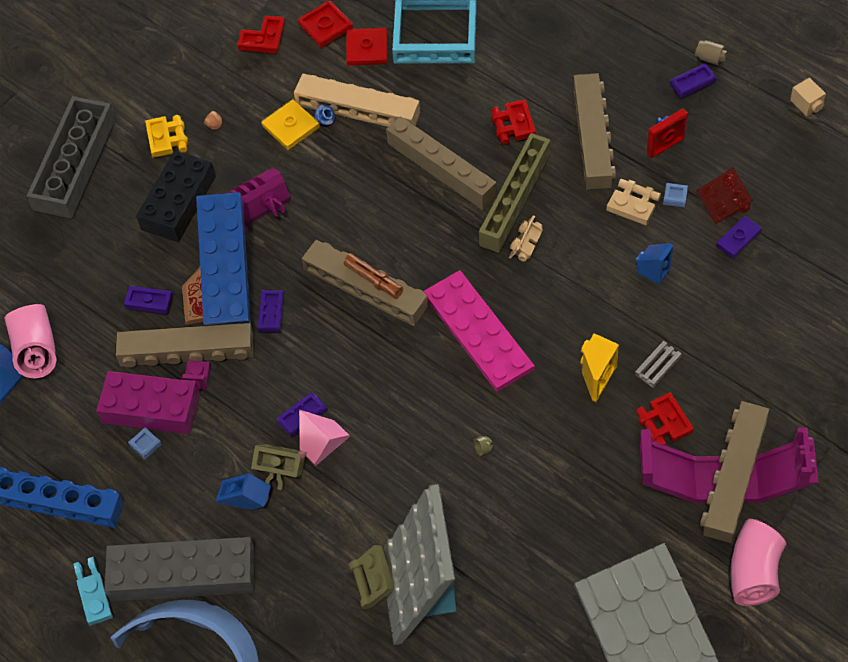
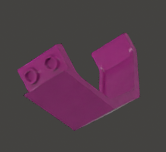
M797 428L793 442L757 455L744 503H762L819 482L814 438L808 437L807 428ZM641 430L642 484L692 503H707L710 490L715 491L717 485L713 484L716 470L721 471L723 465L719 463L720 456H692L652 441L651 430Z

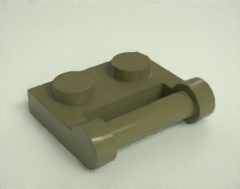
M374 545L359 559L349 563L350 571L354 573L360 592L362 609L374 607L394 590L392 576L382 546ZM363 569L365 570V573H366V576H367V580H368V583H369V587H370L371 593H372L371 595H370V592H369V589H368V585H367V582H366V579H365V576H364Z

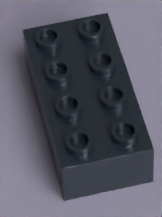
M174 150L136 215L141 230L180 242L197 211L196 196L206 195L216 178L213 163Z

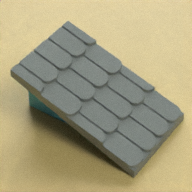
M439 484L431 485L423 491L417 504L412 505L403 525L398 526L392 539H388L383 549L394 590L386 596L394 645L402 644L425 616L456 612L453 584L455 578Z
M665 543L575 583L574 587L608 662H718Z

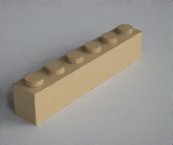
M302 74L294 91L295 101L302 107L316 110L320 105H328L336 115L387 127L400 116L415 126L420 115L419 100L414 98H406L393 93L358 87L354 84H345L332 79H323L315 75Z

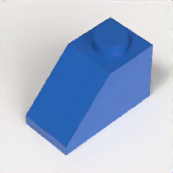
M671 243L649 245L645 252L641 251L636 258V273L660 284L671 269L674 245Z
M250 473L222 481L216 502L247 510L264 507L269 499L268 493L271 486Z

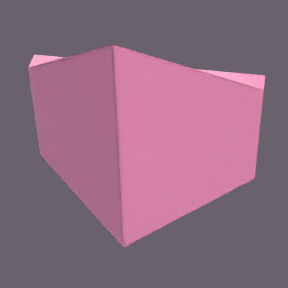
M299 410L300 451H305V457L316 466L350 436L334 420Z

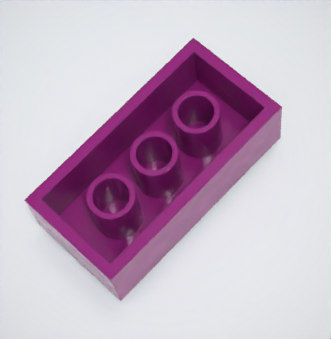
M108 371L96 412L102 424L142 429L146 427L150 430L190 434L200 392L195 381Z

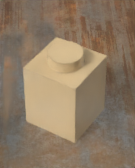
M808 78L793 87L790 100L808 116L823 108L826 93L813 80Z

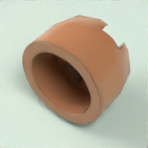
M212 111L206 117L204 124L211 129H218L222 125V118L218 113Z

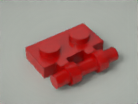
M525 99L506 103L505 111L500 112L498 107L491 109L492 122L497 127L496 134L503 145L510 142L508 138L510 135H514L515 141L528 139L530 133L536 135ZM509 120L510 125L505 126L504 121Z
M671 392L650 401L651 411L646 412L644 407L636 410L640 424L643 427L645 426L647 430H651V440L667 446L663 439L664 437L669 436L672 442H675L694 432L693 426ZM658 419L663 427L657 429L653 421Z

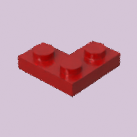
M265 16L261 31L241 29L237 44L238 50L278 54L285 26V18Z

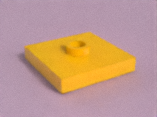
M294 99L261 122L262 127L287 150H290L320 128L319 122Z

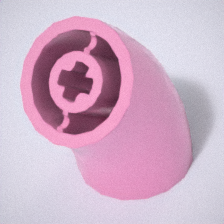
M41 304L28 305L8 313L4 320L10 338L14 368L19 374L28 378H40L51 373L57 359L54 338L45 306Z
M748 519L744 523L735 543L731 560L730 578L734 602L741 606H752L768 602L780 592L778 565L781 554L786 547V541L773 528L754 519Z

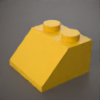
M595 333L590 341L586 340L582 346L581 352L583 356L581 364H583L582 374L591 399L597 402L617 367L619 344Z

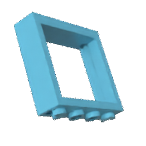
M396 0L393 34L394 63H475L476 0ZM402 10H469L468 44H400Z

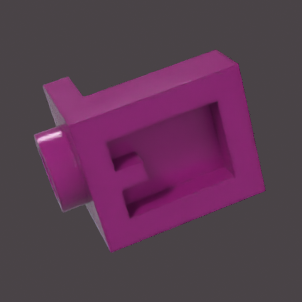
M187 361L186 372L182 375V380L195 381L198 390H207L211 369L210 362Z

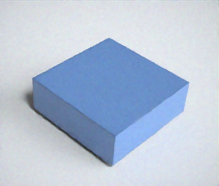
M666 183L663 205L685 208L688 186Z
M146 427L128 442L130 447L143 459L149 457L162 445L161 441Z

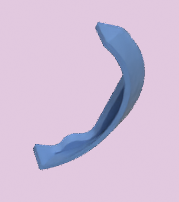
M175 600L153 606L138 614L111 637L115 647L121 649L127 636L132 631L147 630L158 618L174 617L215 631L229 645L237 662H259L254 642L242 623L226 610L198 600Z

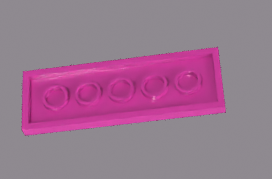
M460 270L423 291L427 295L429 304L496 392L535 370L534 364Z

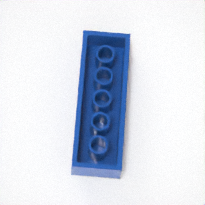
M241 193L196 196L204 326L251 323L244 206Z

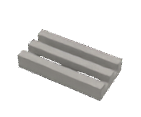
M663 341L635 371V376L654 388L681 358L682 353L679 351L675 352L672 346L668 347L667 343ZM663 351H665V353L655 362V364L644 375L643 373L647 370V368L657 359V357ZM669 355L672 356V358L656 374V376L652 380L649 379V377L661 366V364L669 357Z

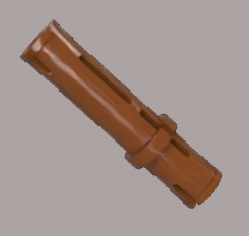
M353 253L348 254L344 259L345 266L373 283L374 287L378 290H384L395 299L402 294L403 286L391 280L386 273H380Z

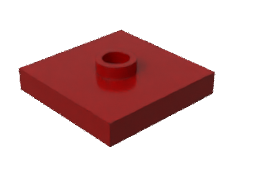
M330 0L297 19L298 25L320 48L347 33V30L353 29V23Z
M387 28L347 30V66L387 64Z
M684 108L649 128L646 154L650 158H654L685 139L688 113Z

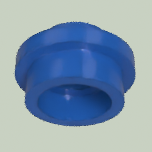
M320 105L315 111V120L321 125H329L335 119V113L328 105Z

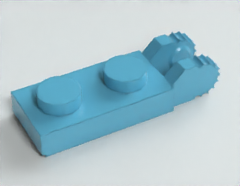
M94 557L88 558V565L92 575L85 578L82 565L79 562L74 563L75 573L78 578L76 581L89 626L113 618L109 601L104 591L105 587L102 576L98 572Z

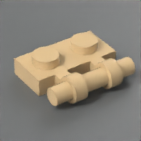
M620 179L618 187L625 190L621 192L615 189L607 204L606 211L647 225L655 210V204L649 201L650 199L659 201L661 193L654 191V188L648 186L646 188L639 186L635 181ZM632 193H637L643 197L642 199L634 197Z

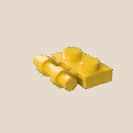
M166 116L145 121L153 158L172 154V147L177 146L182 153L187 151L188 140L187 136L184 135L185 125L181 120V116H173V121L167 122ZM174 131L176 136L170 137L169 132Z

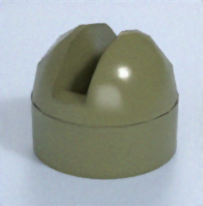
M481 436L474 439V447L479 456L486 455L492 451L493 445L490 444L492 440L489 437Z

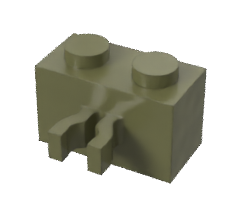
M260 443L255 445L251 469L269 472L270 474L266 478L265 483L270 486L276 473L277 489L283 490V475L292 477L302 475L306 452Z

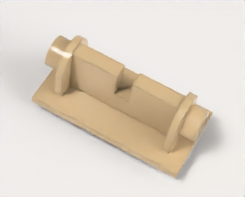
M534 215L528 221L524 220L518 229L520 235L513 240L510 246L512 252L509 258L516 254L520 261L525 262L530 259L535 245L528 241L530 240L536 244L543 231L542 224L532 222L535 217Z

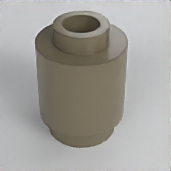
M700 40L695 56L699 57V60L719 65L720 62L724 63L727 51L724 45L705 40V42Z

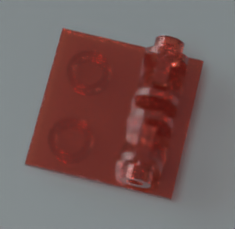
M734 167L697 189L715 224L737 210H742V212L749 211L750 202L753 201Z

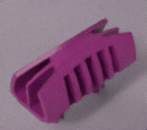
M270 168L227 192L241 193L244 206L245 234L248 232L247 226L270 212L278 216L276 209L284 213V204L290 202L285 181L280 172L275 168Z

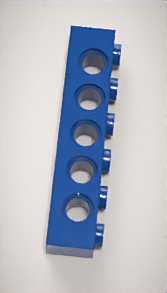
M0 467V505L116 528L124 505L117 491L112 489L99 490L87 484L79 486L68 480H62V482L54 481L47 476L34 477L23 471L15 473ZM12 484L10 488L5 489L6 486ZM30 489H34L31 493L26 494ZM56 493L54 497L48 498L51 494ZM73 498H78L75 502L70 503ZM100 502L98 506L92 507L94 503Z

